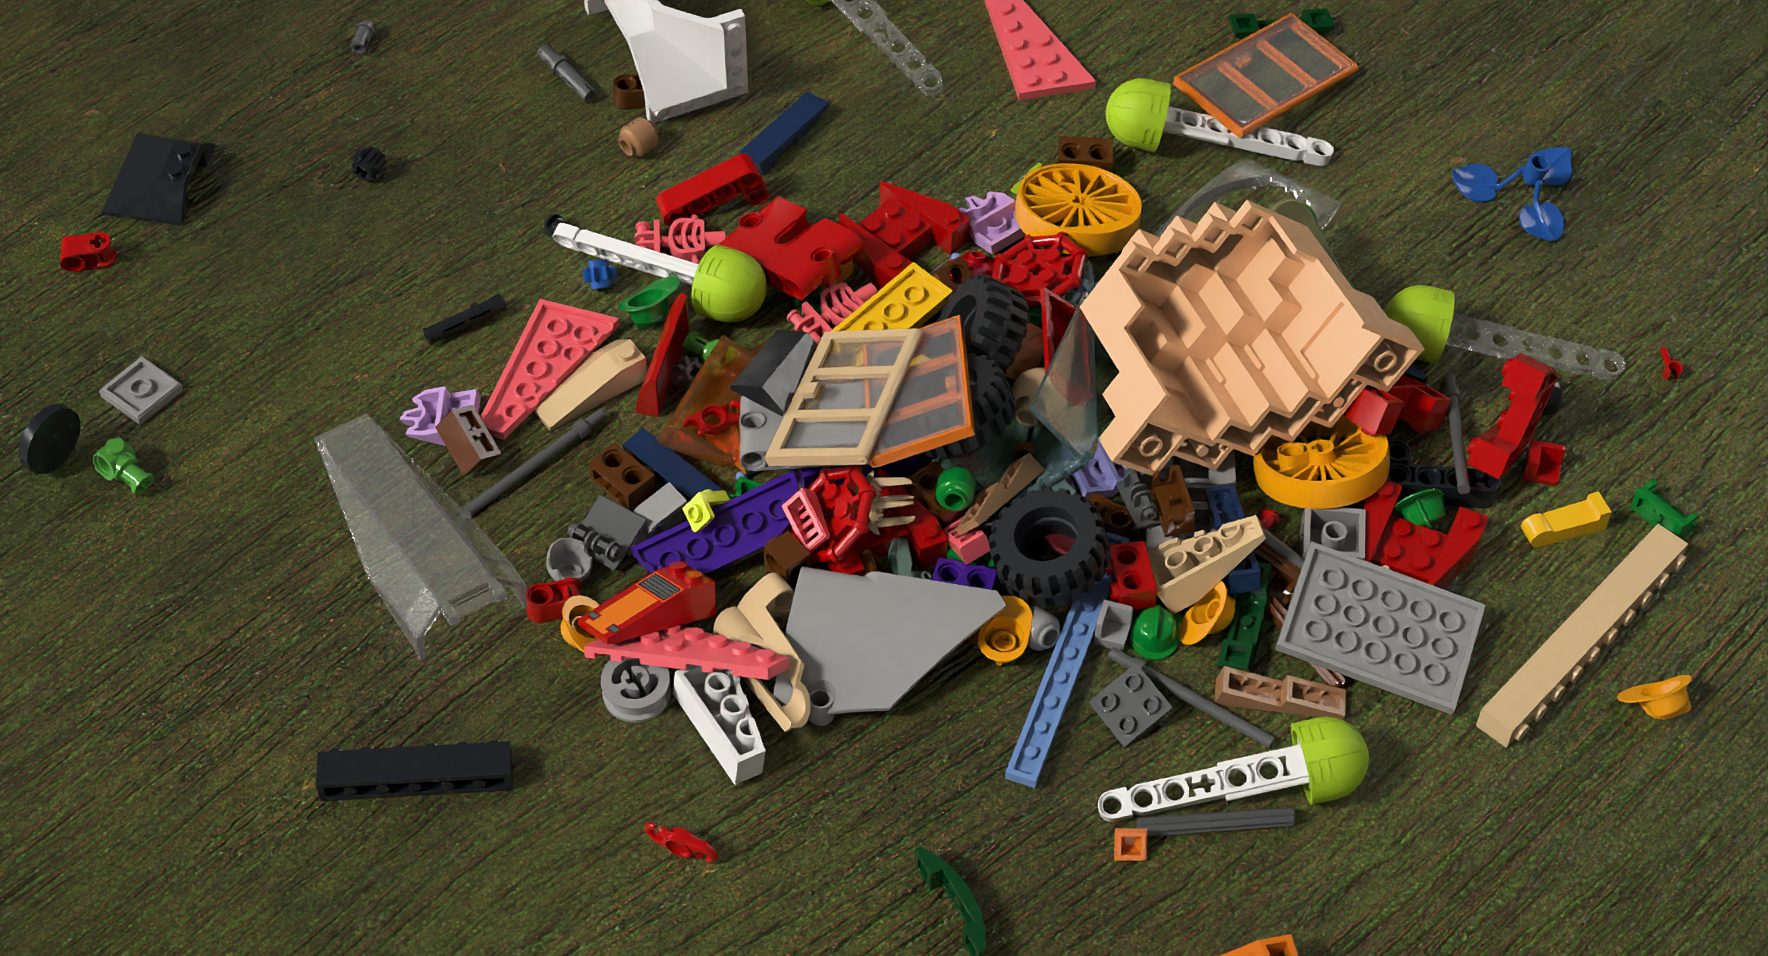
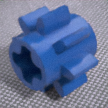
M608 259L588 261V269H582L584 283L590 282L591 289L612 287L611 280L617 279L615 265L609 266Z

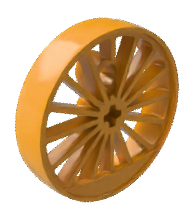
M1074 163L1047 165L1030 172L1024 177L1019 186L1015 204L1016 221L1026 235H1056L1059 232L1068 233L1069 238L1080 248L1086 249L1089 256L1107 255L1122 250L1137 232L1142 211L1141 199L1136 190L1127 181L1104 169ZM1064 219V222L1061 224V226L1054 225L1055 223ZM1064 250V251L1062 252V253L1071 255V254H1070L1069 252H1067L1066 250Z
M1343 414L1331 428L1310 421L1296 437L1295 442H1290L1274 435L1270 436L1255 456H1253L1256 481L1268 496L1294 507L1330 509L1354 504L1378 491L1388 477L1390 451L1387 437L1385 434L1372 437L1361 431L1362 427L1352 422ZM1320 436H1332L1330 440L1320 438ZM1307 437H1316V440L1310 443L1305 439ZM1342 437L1347 438L1346 440L1338 444Z

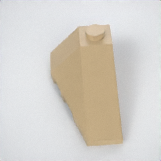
M630 339L615 340L594 351L535 409V414L551 432L642 383L647 373L646 357Z
M1254 515L1223 524L1219 530L1210 533L1201 530L1195 532L1194 537L1182 541L1178 537L1169 539L1147 551L1157 586V595L1172 615L1203 598L1266 539L1258 517Z

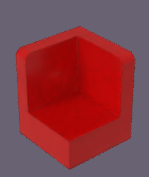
M1531 439L1525 456L1522 480L1557 486L1566 447Z

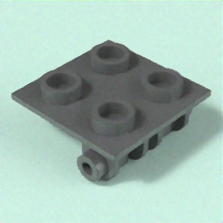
M1171 467L1161 469L1159 473L1162 479L1170 475L1169 470ZM1131 468L1126 469L1124 480L1116 482V486L1136 529L1160 523L1157 507L1153 503L1149 487L1152 486L1153 476L1148 474L1141 475L1139 471Z
M599 495L583 523H572L568 528V534H570L571 538L586 544L587 552L590 557L592 556V559L616 571L647 520Z
M1137 663L1132 665L1089 701V704L1124 748L1152 725L1158 723L1160 726L1167 724L1170 720L1168 716L1169 711L1173 709Z

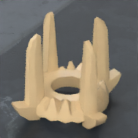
M871 471L866 476L870 485L874 486L877 492V496L872 502L870 519L867 524L874 534L880 535L878 528L908 524L915 519V516L882 518L884 514L881 513L886 508L913 504V501H901L913 499L914 496L911 495L880 496L881 487L912 484L910 479L905 477H874V471Z

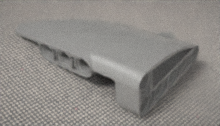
M801 567L785 636L805 664L801 682L805 685L810 696L811 708L808 720L814 725L824 726L833 720L834 714L891 710L937 664L992 618L1006 609V603L995 590L883 572H869L866 576H858ZM782 672L776 676L773 696L781 706H785L791 700L793 687L792 683Z

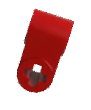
M95 232L83 235H69L61 241L60 266L68 272L98 268L105 269L115 264L117 253L111 248V239L107 233Z
M570 577L559 581L535 584L528 588L526 603L529 619L535 623H546L563 619L562 609L565 602L573 596L581 595L580 590L582 586L580 580Z

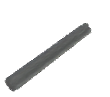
M1292 807L1141 817L1137 819L1136 828H1147V836L1286 827L1294 825L1295 812Z

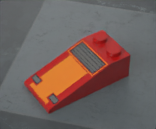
M672 562L668 567L657 569L579 618L578 625L606 645L712 617L716 615L715 581L685 562Z

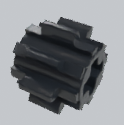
M373 146L358 150L351 158L354 161L351 165L353 167L352 172L360 180L363 179L366 182L374 181L377 177L380 178L387 170L384 166L387 162L385 154Z

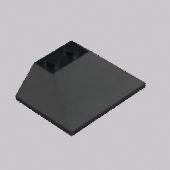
M137 133L103 207L102 214L182 226L190 208L186 190L197 165L208 166L215 149V143Z

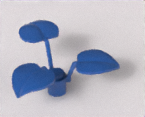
M1570 147L1550 148L1533 153L1525 167L1520 166L1515 173L1500 184H1496L1498 181L1496 173L1490 167L1483 164H1469L1452 170V178L1458 190L1466 198L1480 203L1492 201L1495 198V190L1502 189L1521 174L1527 184L1536 186L1533 197L1534 206H1525L1520 212L1519 222L1522 228L1530 235L1547 241H1557L1562 235L1564 223L1560 210L1550 202L1539 205L1538 199L1543 182L1546 185L1557 187L1565 185L1570 180L1572 175Z

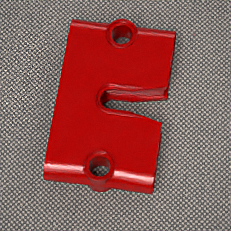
M776 197L759 212H751L742 216L738 222L739 228L718 244L752 256L762 267L767 284L799 300L806 298L821 284H829L836 281L841 276L839 264L846 265L864 250L861 238L852 230L826 218L814 225H810L805 216L807 213L805 208L781 197Z

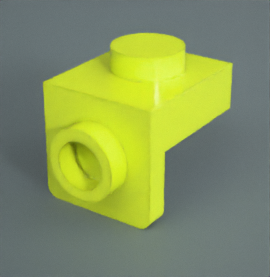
M707 489L698 492L682 508L694 533L701 532L715 518L712 508L730 500L725 490L712 491Z

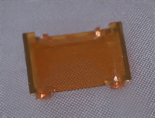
M722 335L702 364L656 442L668 449L723 468L727 464L733 466L740 456V450L738 449L740 445L739 423L725 429L720 434L710 435L706 433L704 436L697 435L698 427L687 426L685 428L682 424L686 417L702 411L709 405L721 406L729 404L728 412L739 414L740 410L737 407H732L730 403L732 400L740 401L742 395L731 390L730 387L755 355ZM715 415L705 418L712 425L721 422V419Z

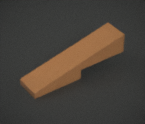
M1030 453L1010 463L999 482L978 493L956 528V531L962 535L981 525L1045 469Z
M1224 666L1216 678L1214 703L1224 706L1315 717H1334L1342 720L1345 717L1346 690L1287 675L1281 681Z

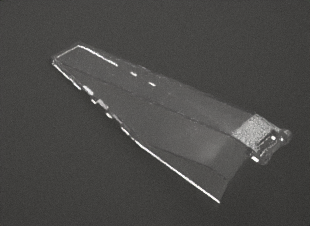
M367 413L314 437L365 573L420 660L426 658L425 635L440 613L443 614L449 625L453 626L460 622V618L494 601L499 603L507 599L504 587L511 588L524 609L527 608V586L511 562L476 522ZM489 589V591H487V592H485V593H483V594H481V595H479V596H477V597H475V598H472V599H470V600H468V601H466V602H464V603H462V604H460V605H458V606H456V607H453V606H455V605H457V604H459V603H461V602H463V601H465V600H467V599H469V598H471V597H473V596H475V595H477V594H479V593H481V592H483V591Z

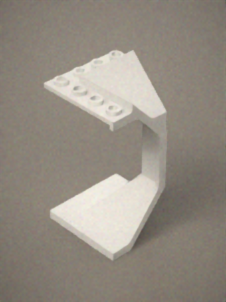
M584 0L588 15L609 9L627 40L644 90L648 121L651 120L656 123L748 93L745 15L741 9L713 18H702L664 6L658 0Z

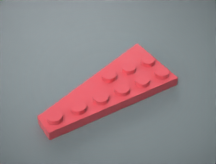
M984 0L1019 101L1096 89L1095 79L1024 0Z
M539 299L480 417L490 435L494 438L505 440L620 326L619 318Z
M684 625L609 645L597 639L584 646L585 658L595 659L598 654L610 655L611 661L622 662L624 659L639 658L640 664L684 670L690 664L702 666V672L713 673L716 670L731 669L733 676L766 680L789 669L788 657L776 654L771 649H760L751 646L748 642L733 641L727 639L724 635H714L704 632L701 628H690Z

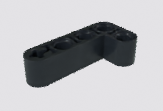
M1391 440L1388 442L1390 467L1386 480L1403 486L1399 502L1412 494L1424 490L1439 489L1444 494L1445 506L1485 509L1495 504L1501 479H1497L1479 469L1467 468L1470 491L1467 494H1460L1457 487L1455 467L1411 464V449L1406 442L1401 440Z

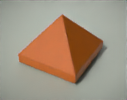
M1115 828L1114 861H1147V828Z

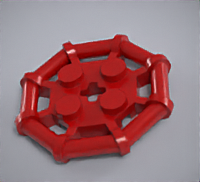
M1059 232L1056 235H1025V239L1003 254H997L994 258L995 265L991 277L1022 292L1029 308L1041 307L1040 290L1044 287L1060 297H1063L1073 289H1079L1082 285L1081 277L1085 263L1089 259V254L1086 249L1080 248L1069 238L1068 233ZM1052 246L1049 249H1035V247ZM1066 250L1071 255L1064 258L1061 253ZM1072 268L1071 273L1067 275L1068 269ZM1004 271H1010L1009 277L1002 279Z
M848 465L833 469L825 467L820 470L818 478L808 487L809 490L815 491L816 495L825 488L818 496L830 534V537L810 554L811 566L815 563L831 561L839 563L844 559V554L863 533L867 534L869 530L867 524L872 502L876 498L877 492L876 488L871 486L864 476L860 465ZM845 479L843 485H836V480ZM856 487L859 489L857 495L854 492ZM814 524L807 529L808 532L814 527ZM791 526V529L789 530V532L798 540V538H797V536H796V534H795V532H794V530H793V528H792V526ZM818 532L811 537L812 540L819 535Z

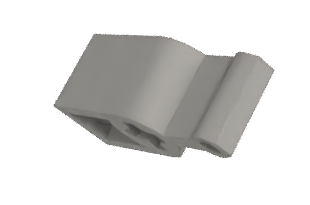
M670 482L633 511V513L645 518L647 521L631 547L679 525L687 518L682 508L688 502ZM629 549L628 552H627V554H628L629 556H631V555H633V553H632V551Z

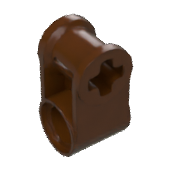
M622 74L614 78L613 103L617 108L629 110L646 107L644 90L638 74Z
M1092 494L1088 501L1092 502L1097 508L1098 514L1102 517L1106 532L1129 538L1131 541L1133 520L1127 508L1107 499L1101 494Z

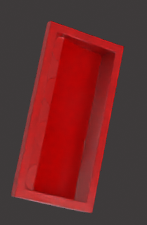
M1044 287L1040 291L1045 376L1055 393L1068 405L1077 410L1093 398L1087 318L1081 309Z
M681 293L670 308L637 398L636 413L654 417H659L671 384L670 366L678 365L677 358L681 357L682 345L690 332L687 294Z

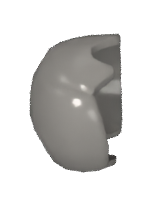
M571 537L561 538L552 543L547 553L546 566L548 573L554 581L573 577L580 580L581 583L587 579L592 569V556H589L586 544Z

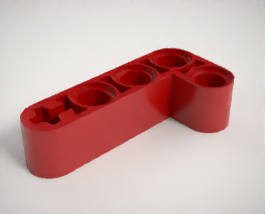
M745 153L736 155L663 191L657 196L656 204L664 223L667 226H671L679 218H691L694 214L699 216L743 194L749 205H761L769 199L770 193L752 156Z

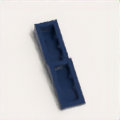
M807 91L741 149L739 154L746 153L751 155L764 176L792 142L796 144L800 142L829 108V103Z
M644 428L622 444L623 449H628L643 466L647 465L652 469L657 480L664 484L670 482L687 502L698 492L707 489L722 491L719 486Z
M1234 484L1204 488L1214 531L1219 530L1223 524L1245 518ZM1254 551L1226 575L1230 594L1260 590V569Z

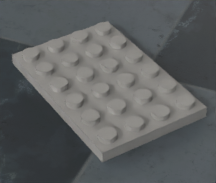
M1311 541L1275 650L1452 715L1457 706L1486 605Z

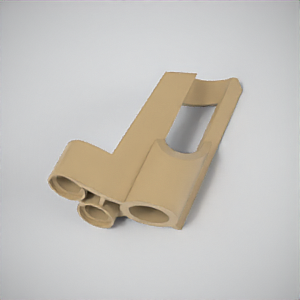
M773 572L759 580L744 595L737 607L727 608L719 614L713 626V634L724 635L727 639L737 642H748L751 646L760 649H771L776 654L788 657L789 669L783 673L792 683L793 692L791 700L785 706H781L760 679L742 677L784 732H787L794 728L803 727L807 723L811 702L809 693L801 682L805 664L782 631L790 614L795 592L779 573Z

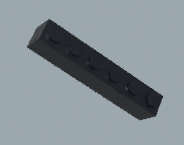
M492 740L486 743L459 742L451 745L426 744L415 747L398 745L392 748L375 749L365 747L360 750L343 751L341 749H332L326 752H318L316 787L320 801L512 791L513 754L510 741Z

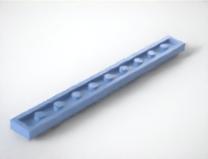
M1106 532L1109 545L1130 542L1129 538ZM1104 575L1100 582L1095 581L1096 588L1089 594L1084 592L1081 594L1082 599L1072 603L1008 764L1005 779L1032 788L1036 787L1095 635L1096 623L1104 599H1109L1110 575Z

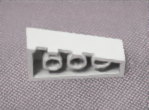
M689 665L686 670L679 669L675 671L673 695L732 782L736 785L763 772L765 748L755 720L749 711L747 697L743 694L740 677L733 676L731 669L716 670L713 673L702 672V666Z

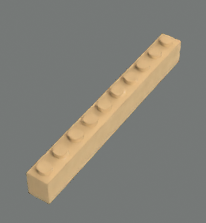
M1657 524L1481 709L1476 726L1506 748L1515 739L1520 741L1529 730V724L1532 720L1538 722L1543 717L1548 708L1546 705L1551 700L1557 702L1566 689L1565 685L1569 681L1574 683L1582 674L1583 666L1587 662L1592 664L1601 652L1600 648L1604 643L1610 645L1618 635L1619 627L1621 625L1627 627L1636 615L1635 610L1638 607L1642 609L1646 607L1653 597L1652 592L1656 588L1661 590L1668 582L1669 574L1673 570L1678 572L1687 560L1684 554L1688 543Z

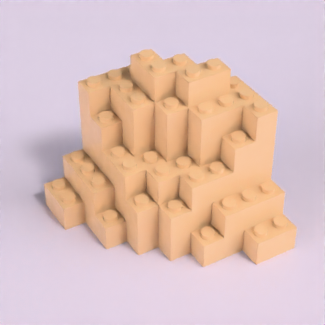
M1249 200L1245 201L1237 213L1228 207L1214 202L1198 224L1176 216L1160 237L1138 229L1113 265L1080 306L1083 314L1119 370V374L1102 394L1116 417L1099 437V441L1112 462L1151 476L1156 471L1160 472L1173 455L1216 470L1233 449L1255 456L1271 435L1293 442L1310 421L1331 428L1367 385L1388 392L1425 349L1408 326L1389 319L1372 296L1352 288L1307 226Z

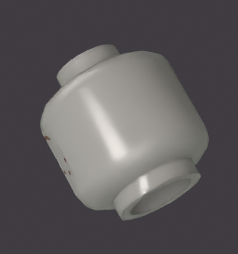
M1031 606L1033 619L1027 646L1035 651L1049 649L1058 641L1060 623L1055 616L1045 609Z

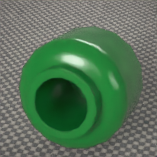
M950 467L945 469L939 475L937 481L936 499L938 503L950 511L967 509L973 503L975 497V477L965 468Z

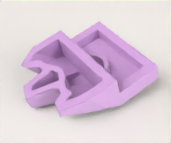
M989 191L985 200L976 196L967 197L965 199L969 208L958 209L970 218V237L992 255L1026 235L1016 221V201L1004 193Z
M439 387L422 391L412 398L413 402L418 405V408L404 411L400 418L405 425L411 426L408 428L406 435L418 440L446 446L435 427L454 409L473 405L479 414L481 395L477 389L449 393L446 387Z
M1099 437L1095 438L1090 446L1065 448L1062 456L1080 494L1085 499H1089L1094 493L1109 498L1119 492L1116 482L1124 480V472L1128 467L1111 461L1100 443Z

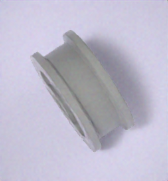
M639 658L624 659L622 662L611 661L610 659L603 668L601 674L603 701L607 710L616 718L631 723L645 722L657 717L667 707L671 697L670 676L667 667L640 664ZM630 674H632L633 683H630ZM641 688L643 698H640L639 689Z

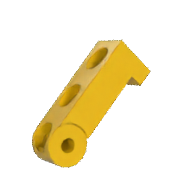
M1598 491L1588 494L1587 499L1543 514H1533L1522 522L1521 529L1533 547H1542L1605 530L1612 511Z

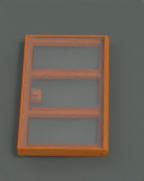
M1290 13L1176 75L1173 85L1233 134L1242 138L1356 73L1359 68L1354 61L1294 14Z
M960 315L919 328L923 333L922 338L869 456V465L871 467L877 468L975 435L964 323ZM882 341L866 346L863 350L864 366H893L904 341ZM865 378L866 408L876 407L888 378Z

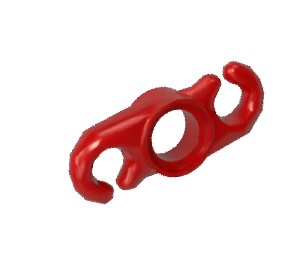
M732 400L730 405L740 410V401ZM729 404L721 406L709 405L702 411L684 418L679 426V431L688 440H695L696 435L688 432L687 426L698 427V436H704L706 433L717 435L725 429L738 424L740 413H729ZM715 415L721 419V422L712 425L705 418Z
M648 822L645 825L644 831L652 841L679 857L689 858L693 855L701 859L706 854L708 855L705 858L707 863H714L718 860L717 851L708 842L694 836L686 829L674 827L672 830H669L662 826L656 831L654 830L657 828L655 822Z

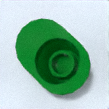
M677 277L657 280L637 294L623 300L619 304V309L629 313L637 329L643 330L653 326L666 316L668 297L678 289L680 280Z
M1439 489L1424 490L1398 502L1395 505V510L1401 513L1405 520L1418 526L1435 530V523L1446 516L1444 494Z
M1156 599L1155 607L1134 610L1130 640L1135 652L1143 658L1150 660H1162L1169 657L1176 650L1179 642L1180 612L1172 615L1161 599Z

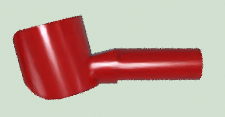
M1665 346L1661 347L1660 352L1665 364L1662 372L1663 378L1669 379L1671 375L1670 370L1674 371L1676 377L1679 378L1683 371L1682 364L1677 360L1671 359Z

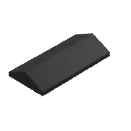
M776 330L731 384L730 389L783 416L792 402L818 344L807 332Z

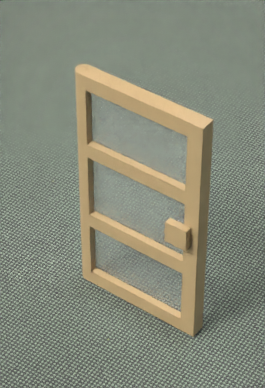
M914 328L824 332L765 455L768 466L866 464L922 338V331Z

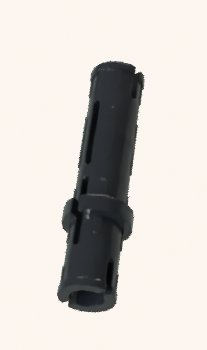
M500 294L479 304L474 302L470 304V308L424 328V336L429 345H433L476 323L481 325L485 323V319L506 311V303Z

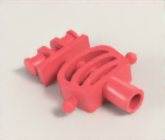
M696 214L692 215L691 218L675 220L669 228L668 237L660 236L659 219L654 220V230H650L649 223L644 221L638 222L636 224L637 233L634 236L635 245L660 253L662 247H669L671 256L699 264L705 255V248L718 245L726 238L725 231L705 232L704 220L699 219V216Z
M834 282L826 284L827 289L823 290L820 296V315L806 301L802 303L801 314L803 317L795 309L788 314L787 320L794 324L795 331L807 332L817 343L822 338L820 335L823 336L824 332L833 330L830 326L833 328L838 326L878 292L876 287L872 283H868L854 292L845 282L837 285Z

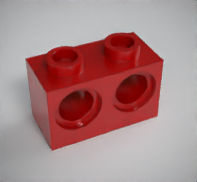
M1145 541L1109 545V566L1104 569L1105 576L1110 575L1111 578L1109 583L1111 600L1132 606L1133 610L1155 607L1157 586Z

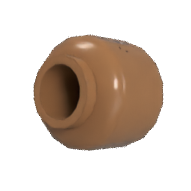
M638 117L620 130L619 145L628 156L642 157L657 147L659 143V129L653 121Z

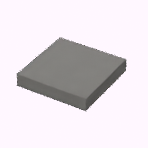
M141 356L101 388L99 392L103 399L141 425L181 393L183 387L177 380Z

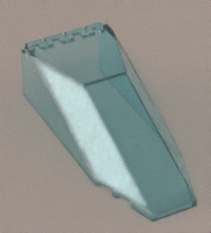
M1089 260L1085 263L1083 269L1082 285L1079 289H1073L1065 295V300L1077 308L1029 407V410L1044 424L1043 426H1035L1031 443L1037 449V462L1045 470L1005 503L1004 507L1009 508L1012 500L1018 496L1020 499L1026 497V493L1032 490L1037 493L1042 492V488H1052L1069 475L1088 465L1089 460L1094 458L1098 449L1099 387L1097 335L1080 309L1082 303L1095 288L1094 265ZM1005 376L1010 389H1012L1015 380ZM1014 414L1013 420L1010 425H1007L1006 431L1001 436L998 435L993 443L982 446L981 450L975 453L973 451L966 453V456L963 457L952 456L950 461L956 467L965 468L970 471L975 477L976 487L982 491L999 482L1010 463L1014 462L1012 459L1014 448L1018 443L1026 440L1029 427L1020 424Z

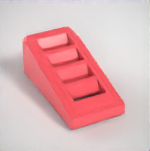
M801 488L782 505L800 544L810 554L830 537L815 491ZM814 524V527L808 532L807 529ZM818 532L819 535L811 541L810 538Z
M962 517L943 528V531L948 538V545L967 565L989 552L990 547L987 536L978 527L962 535L956 531V528L963 519Z

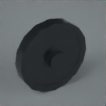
M52 404L36 414L24 430L19 443L18 457L21 464L38 475L48 474L66 461L75 448L80 435L81 422L78 413L63 404Z

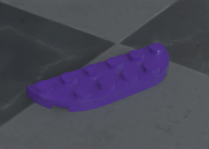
M792 470L712 508L715 518L701 532L694 533L687 520L631 547L630 550L639 564L649 573L668 567L672 562L682 561L697 571L702 572L707 577L713 576L764 551V545L771 538L780 536L791 528L782 505L799 491L794 471Z

